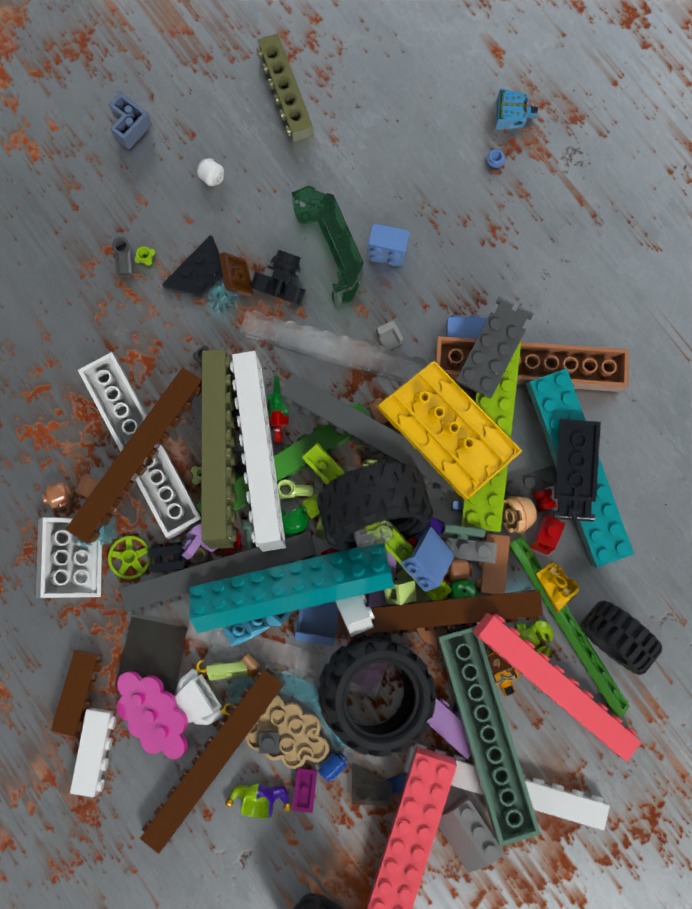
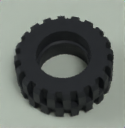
M606 600L597 602L581 622L580 628L582 632L585 633L592 643L611 659L634 674H645L662 653L660 641L656 639V636L629 613Z

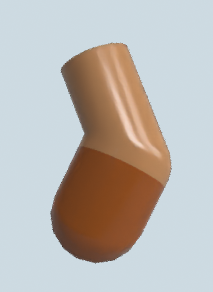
M246 652L241 657V660L247 666L248 676L254 678L260 670V664Z

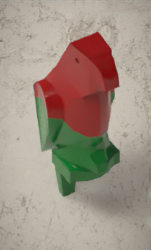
M274 376V392L268 395L267 405L269 424L274 430V443L283 442V429L289 423L288 407L281 402L282 398L279 397L281 393L279 376Z

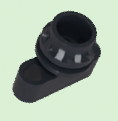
M278 250L277 254L271 259L273 266L268 265L269 269L274 270L272 277L255 272L250 288L301 306L306 290L290 284L292 277L299 279L296 272L301 270L299 264L301 258Z

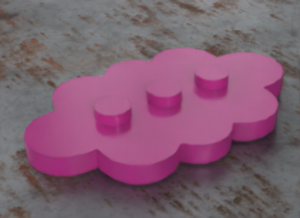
M128 671L120 675L117 681V688L122 697L117 703V712L123 720L128 721L130 733L140 738L143 749L150 754L162 751L170 759H178L183 756L188 747L187 740L183 734L188 726V718L181 709L176 708L177 703L174 695L164 691L162 681L156 676L152 675L142 678L134 671Z

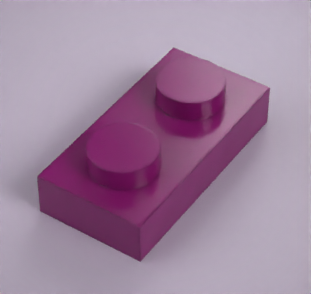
M297 768L292 811L313 813L318 769Z

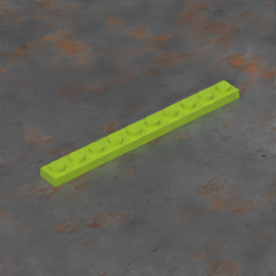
M318 443L302 456L304 461L326 484L345 473ZM389 520L366 527L379 542L384 541L387 551L400 565L403 559L411 556L414 547ZM442 580L439 587L425 592L432 600H441L451 592V588Z

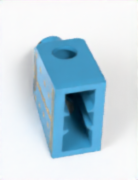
M500 89L497 97L495 129L524 127L527 117L537 118L538 106H528L529 96L527 94Z

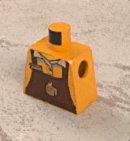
M496 652L488 653L487 657L496 687H501L504 696L515 693L516 691L511 681L519 678L518 671Z

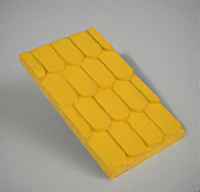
M435 361L430 362L376 405L395 429L400 431L407 441L420 452L435 471L464 500H468L522 452Z

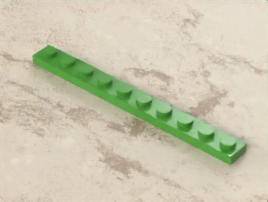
M523 536L517 538L509 544L513 554L519 559L523 570L531 578L534 588L540 590L544 604L549 607L554 615V620L560 625L566 639L574 647L577 657L582 660L587 673L594 679L599 692L604 695L610 710L617 717L624 715L630 708L628 702L586 635L582 632L567 605L556 614L536 577V574L543 569L542 565Z

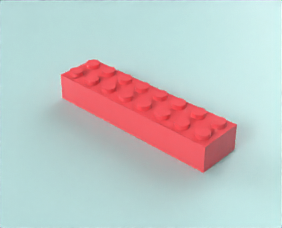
M419 746L415 747L367 900L366 909L413 908L457 768L455 758Z

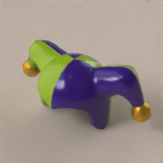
M253 784L251 786L236 785L230 797L225 801V805L231 807L233 801L240 797L242 800L241 815L251 818H271L274 802L279 799L284 803L283 810L285 812H290L292 809L287 789L284 786L269 788L263 784Z

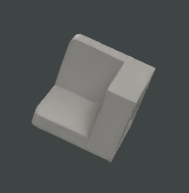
M394 320L376 328V335L385 352L403 345L404 339Z

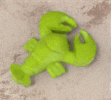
M536 620L527 630L526 623L515 624L516 630L520 633L519 638L523 641L525 639L528 640L535 648L540 644L538 636L546 642L548 640V643H552L553 630L546 621ZM545 646L539 647L535 651L539 654V652L545 649ZM547 647L544 653L548 658L551 654L550 647Z

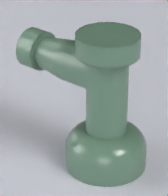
M250 521L242 522V528L246 530V545H244V549L256 548V543H253L251 536L254 525Z

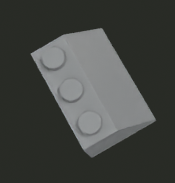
M467 795L442 812L438 827L468 873L488 867L505 855Z

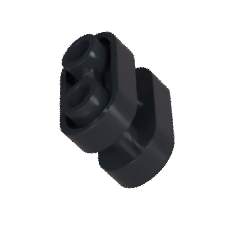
M171 542L170 546L163 547V544L151 545V549H147L148 557H154V564L148 565L149 573L188 568V561H182L181 554L185 551L182 542ZM173 555L174 562L162 563V556Z

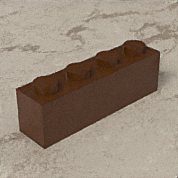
M80 649L74 650L51 731L73 737L82 732L86 710L92 704V700H90L91 693L97 687L98 681L95 679L103 666L102 655Z

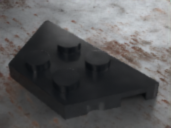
M210 235L162 284L165 289H173L179 291V293L191 294L194 297L202 298L223 277L219 251L213 236Z

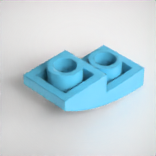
M265 618L226 626L222 632L231 646H235L261 634L270 625Z

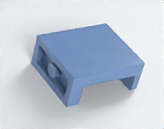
M429 527L415 535L414 538L418 542L410 557L403 559L401 565L424 591L440 586L455 556L434 529Z
M335 601L300 609L294 640L334 646L338 624L337 611H339Z

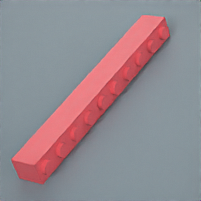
M486 613L472 633L623 760L628 761L641 744V741L635 737L637 733L628 726L623 727L621 725L623 721L614 714L609 715L607 713L608 708L602 703L597 702L596 704L592 700L594 698L592 694L585 689L581 691L578 688L579 683L571 677L567 679L563 675L565 672L557 665L552 666L549 663L550 659L542 652L538 654L534 651L535 646L526 639L524 641L520 639V633L511 626L510 628L504 625L505 620L497 614L493 616Z

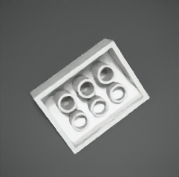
M43 517L38 520L36 598L101 597L102 528L99 531L100 536L98 539L88 545L65 530L73 518Z

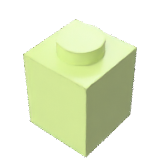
M415 580L393 581L394 587L384 590L386 604L403 605L417 600Z

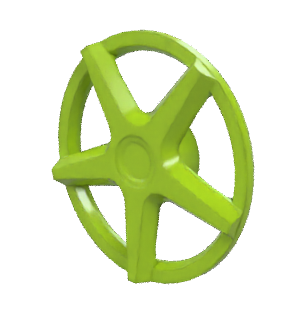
M122 537L109 550V567L120 578L136 579L144 575L149 569L148 565L151 564L152 557H148L145 568L141 566L138 558L147 554V549L151 548L139 537ZM132 539L141 542L145 548L134 551ZM126 540V550L124 552L113 551L118 543ZM111 557L121 559L123 562L118 572L112 565ZM129 566H133L139 572L133 576L123 575Z

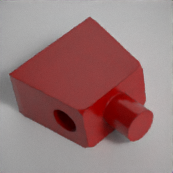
M543 514L531 541L530 548L544 555L550 554L555 550L566 523Z

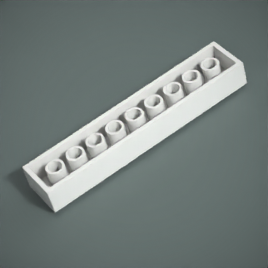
M256 351L232 354L233 362H230L231 372L235 376L232 384L234 391L237 393L235 406L236 409H239L240 416H237V423L242 431V434L239 435V440L245 452L242 453L243 465H246L247 472H244L245 483L249 486L246 496L252 508V511H249V519L254 525V530L251 531L252 541L263 552L286 548L262 365Z
M111 352L80 368L78 372L121 452L147 417V413L118 358ZM161 444L157 449L159 450L157 456L153 460L150 459L146 465L145 473L141 477L138 476L136 482L165 537L171 540L200 524L201 514L164 444Z

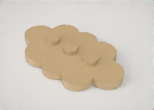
M276 695L245 737V741L251 749L259 750V732L280 731V753L265 754V756L272 761L281 759L284 765L291 769L300 768L306 760L321 762L328 756L330 750L327 739L319 734L321 730L319 717L314 713H303L298 703L289 702L285 704L283 698L279 695Z

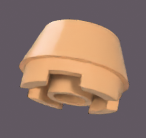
M509 496L504 500L503 517L505 522H502V524L509 533L516 532L521 534L525 532L537 520V512L533 502L527 497Z

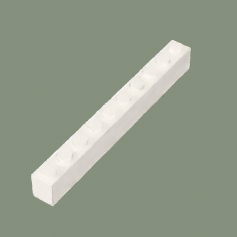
M415 743V746L409 747L403 768L405 772L408 773L415 747L419 746L427 749V746ZM435 749V750H434V752H437V753H440V754H443V755H446V753H447V752H445V751H443V750H440V749ZM454 754L452 758H455L457 768L451 786L483 795L474 763L467 762L465 757ZM535 777L532 780L525 779L534 810L605 830L610 805L604 802V798L593 794L590 798L584 796V792L572 789V792L566 791L564 786L552 783V786L544 784V780Z

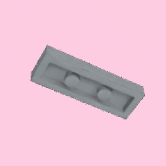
M440 537L455 554L454 558L496 563L497 543Z

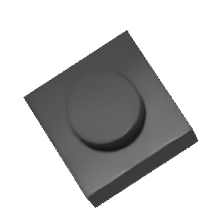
M280 731L259 732V754L280 753Z

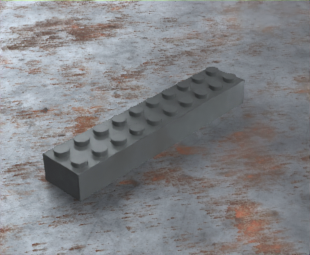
M294 373L291 374L279 395L282 398V403L289 407L292 405L298 407V412L307 417L310 415L316 418L315 421L323 426L330 425L333 427L332 431L336 434L349 436V441L358 446L365 445L367 447L365 450L374 455L381 454L386 462H402L413 465L420 470L425 484H433V489L446 494L447 492L455 491L404 436Z

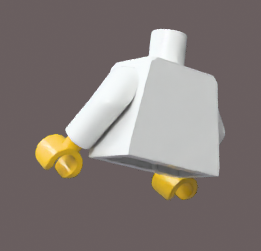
M200 660L195 670L191 669L179 680L176 688L177 695L175 696L176 708L181 709L186 714L188 723L194 722L196 725H210L222 719L225 714L230 716L225 711V708L232 704L228 702L224 704L223 709H219L222 706L202 674L198 675L199 673L207 672V667L204 670L199 669L204 660Z

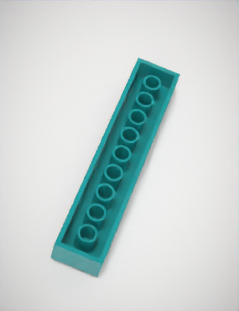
M567 368L526 383L555 467L559 419L586 421ZM599 458L596 502H592L591 514H595L594 522L576 521L575 519L590 564L597 568L634 555Z
M384 541L192 586L190 587V621L197 633L393 588L394 582Z

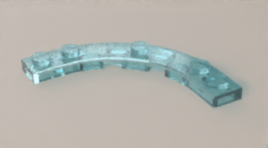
M273 672L286 682L279 691V694L288 695L305 703L320 718L328 733L334 752L347 748L348 746L326 724L321 714L322 710L318 703V687L300 677ZM247 676L224 685L231 705L242 701L241 694L247 686L251 688L255 683L253 678Z

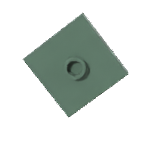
M446 524L443 526L441 534L457 536L456 539H481L485 537L486 530Z

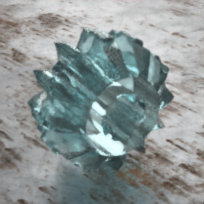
M224 281L222 286L216 283V288L210 287L211 293L207 294V298L209 299L208 304L213 306L214 312L219 310L220 314H223L224 310L230 313V307L236 309L235 303L239 302L238 293L226 290Z

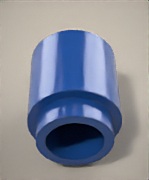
M333 751L322 762L318 772L327 782H330L332 779L335 780L348 766L346 764L348 759L340 751L337 753Z

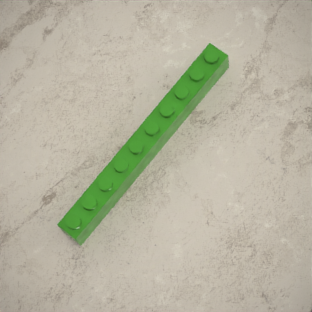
M353 403L350 405L351 407L369 416L363 408V406L361 405V403H358L356 405L355 403ZM319 424L313 429L314 432L309 435H301L297 439L298 442L293 445L287 444L281 449L282 452L276 456L274 454L277 483L288 479L308 466L302 456L316 443L329 453L348 441L350 437L336 434L332 431L333 427L328 424L327 426ZM242 474L236 476V484H233V491H236L237 501L234 503V510L236 511L248 504L246 492L249 491V486L245 483ZM202 498L199 500L200 503L196 505L200 513Z

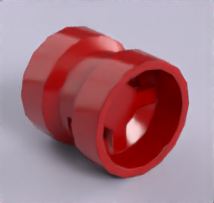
M551 488L533 493V498L538 504V512L557 507L556 502L552 499L553 493Z

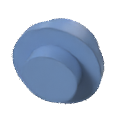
M498 149L490 151L486 158L488 165L493 168L502 166L505 160L503 152Z

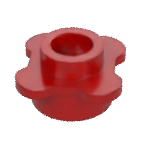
M237 532V541L234 544V548H224V551L226 553L236 550L242 551V535Z

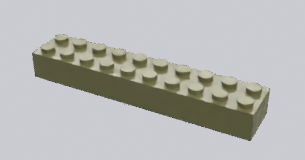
M225 349L202 351L201 541L210 549L234 548V542L237 541L236 529L234 530V522L237 521L234 503L237 501L236 491H233V484H236V473L233 472V465H236V454L233 453V447L236 446V437L233 435V428H236V419L233 417V410H236L233 392L236 391H234L232 384L234 375L230 367L232 359L231 356H228Z

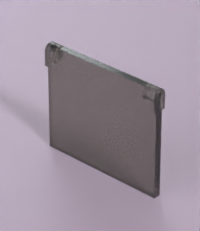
M131 617L117 681L120 675L128 671L137 672L142 678L153 675L162 681L164 691L174 695L189 628Z

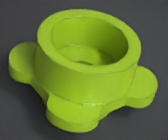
M145 246L138 247L134 258L135 262L150 266L155 250Z

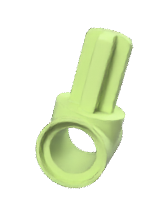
M286 479L278 483L280 500L294 499L295 496L311 497L313 495V487L311 485H295V482ZM286 486L289 489V494H283L280 491V487Z

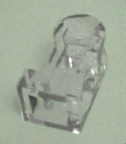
M382 521L377 525L364 527L354 532L357 548L389 542L393 536V526L387 521Z

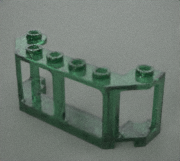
M306 186L291 192L293 211L297 221L303 225L318 221L338 266L339 272H337L339 281L337 284H332V300L335 307L337 308L352 302L363 279L364 261L334 195L316 191L312 186ZM300 202L305 203L306 206L301 207Z

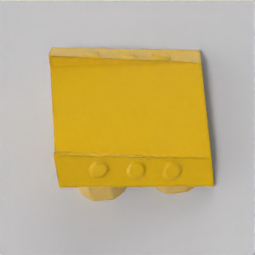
M554 561L536 574L556 614L580 592L578 583L568 578L564 570L555 564Z

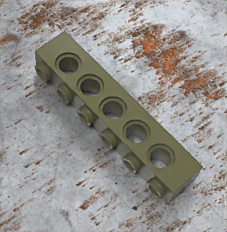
M279 34L258 39L259 47L256 48L259 59H263L262 67L264 73L269 75V87L275 91V94H273L276 105H280L281 110H279L282 121H286L285 130L288 137L291 136L293 142L314 136L313 125Z

